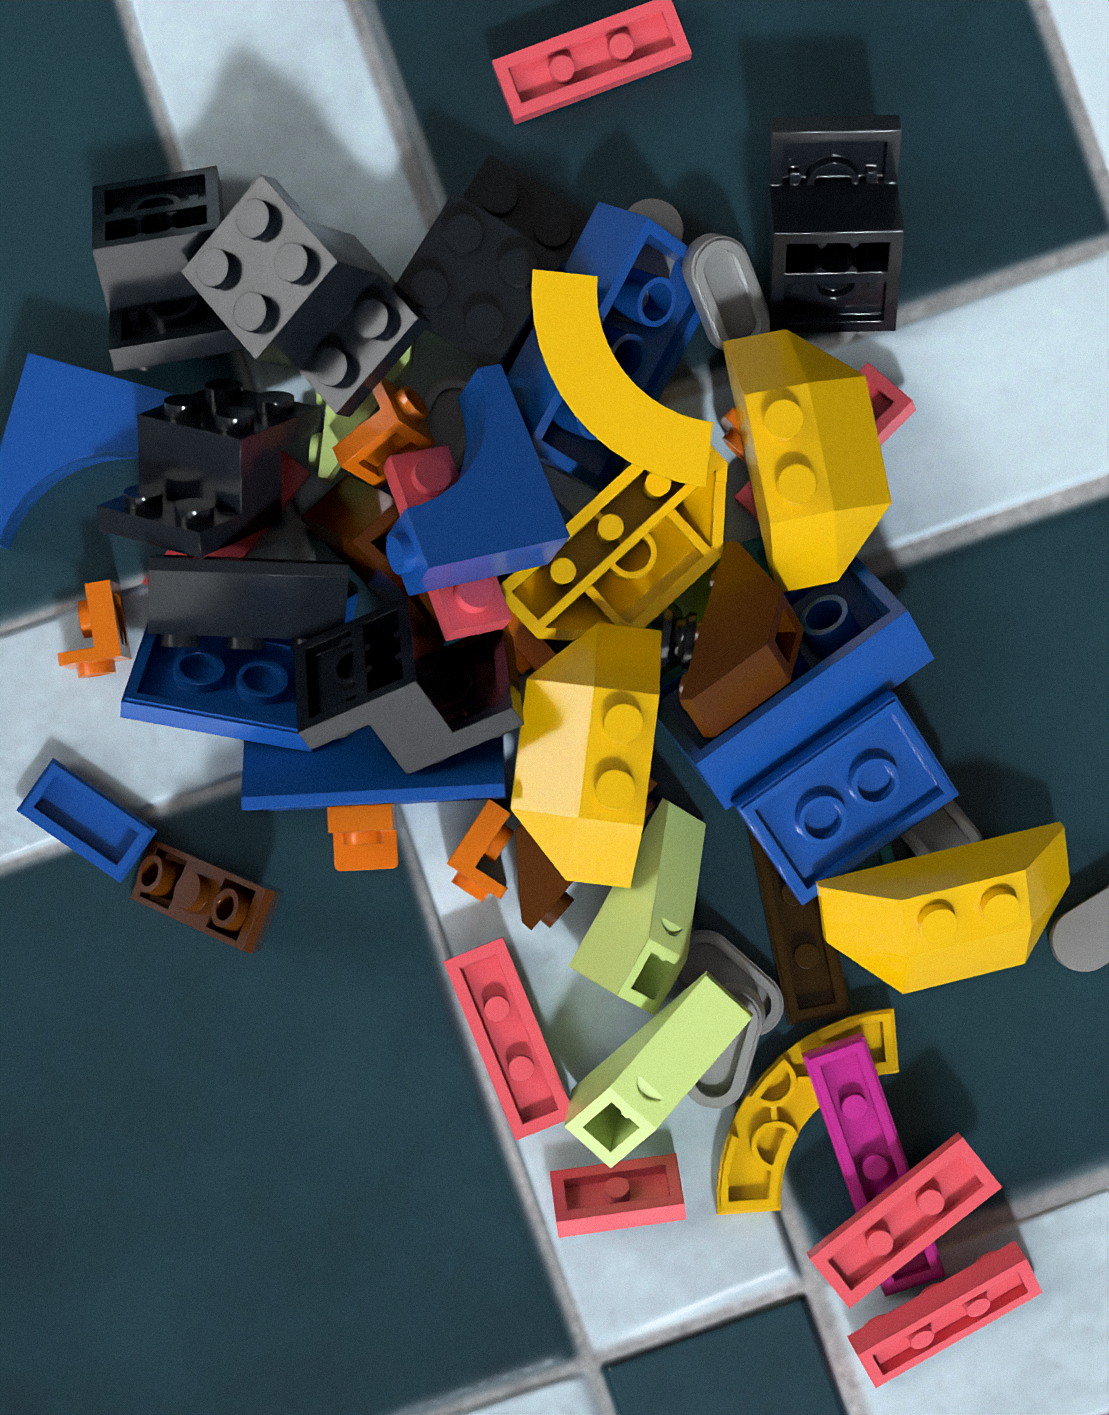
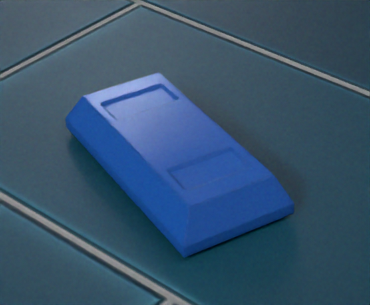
M54 758L16 810L119 883H122L158 831Z

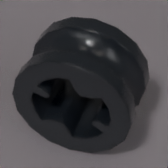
M665 608L661 628V667H666V664L670 661H676L681 665V669H689L695 641L696 612H689L686 617L679 618L674 615L673 609Z

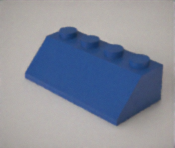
M598 201L562 272L598 276V311L607 343L627 376L637 387L658 402L700 322V317L682 272V262L688 246L649 217ZM643 245L675 261L669 279L632 267ZM648 290V302L642 308L643 298ZM609 311H610L611 313L617 315V316H620V317H623V318H626V319H629V320H632V321H635V322H624V321L618 320V319H616L615 317H613V316L609 313ZM533 325L506 378L540 463L600 493L620 475L627 460L610 450L591 434L571 411L548 372L539 347L535 325Z
M857 556L854 557L837 582L784 592L785 597L804 628L791 680L787 685L718 736L703 737L688 712L681 705L679 685L683 674L688 672V670L681 669V665H678L660 679L657 720L725 810L733 806L731 803L732 799L888 689L891 691L935 659L908 610Z
M372 727L360 728L347 737L314 748L312 753L244 740L241 808L243 811L264 812L321 809L336 806L507 799L504 735L487 740L452 755L440 763L431 764L408 775Z

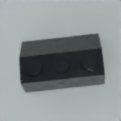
M151 554L149 556L148 634H161V646L200 647V636H225L226 648L263 650L265 648V638L291 639L290 650L294 651L295 645L345 624L349 564L344 561L217 556L198 558L191 555Z

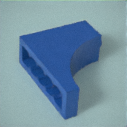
M28 352L0 446V547L10 550L14 536L32 506L51 487L70 474L101 462L139 459L137 414L163 405L166 397L176 394Z
M501 364L477 368L458 397L466 435L465 458L458 481L436 498L420 505L406 508L386 537V552L389 564L397 575H401L408 596L547 565L570 537Z

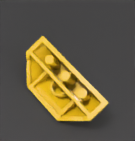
M787 329L723 341L722 346L770 578L783 593L837 582L892 503L866 376Z
M712 445L710 446L706 487L676 482L655 475L634 464L628 466L566 524L570 537L549 564L516 571L500 585L508 608L537 639L575 641L596 623L645 628L721 558L723 552L728 468L726 460Z
M596 623L526 678L522 707L524 725L520 726L510 809L567 881L630 888L644 825L660 696L661 630Z
M1059 821L816 881L823 936L828 944L902 994L1025 964L1070 884L1065 827Z

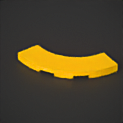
M533 269L531 296L533 320L539 347L551 378L574 415L591 434L610 450L630 463L655 475L676 482L706 487L713 422L688 417L664 407L637 387L627 376L615 359L602 329L597 299L598 276Z
M894 1008L865 1011L824 1025L795 1042L761 1073L746 1093L725 1137L716 1183L717 1215L781 1210L782 1182L788 1157L799 1136L800 1130L819 1108L801 1053L861 1032L865 1036L877 1075L899 1073Z

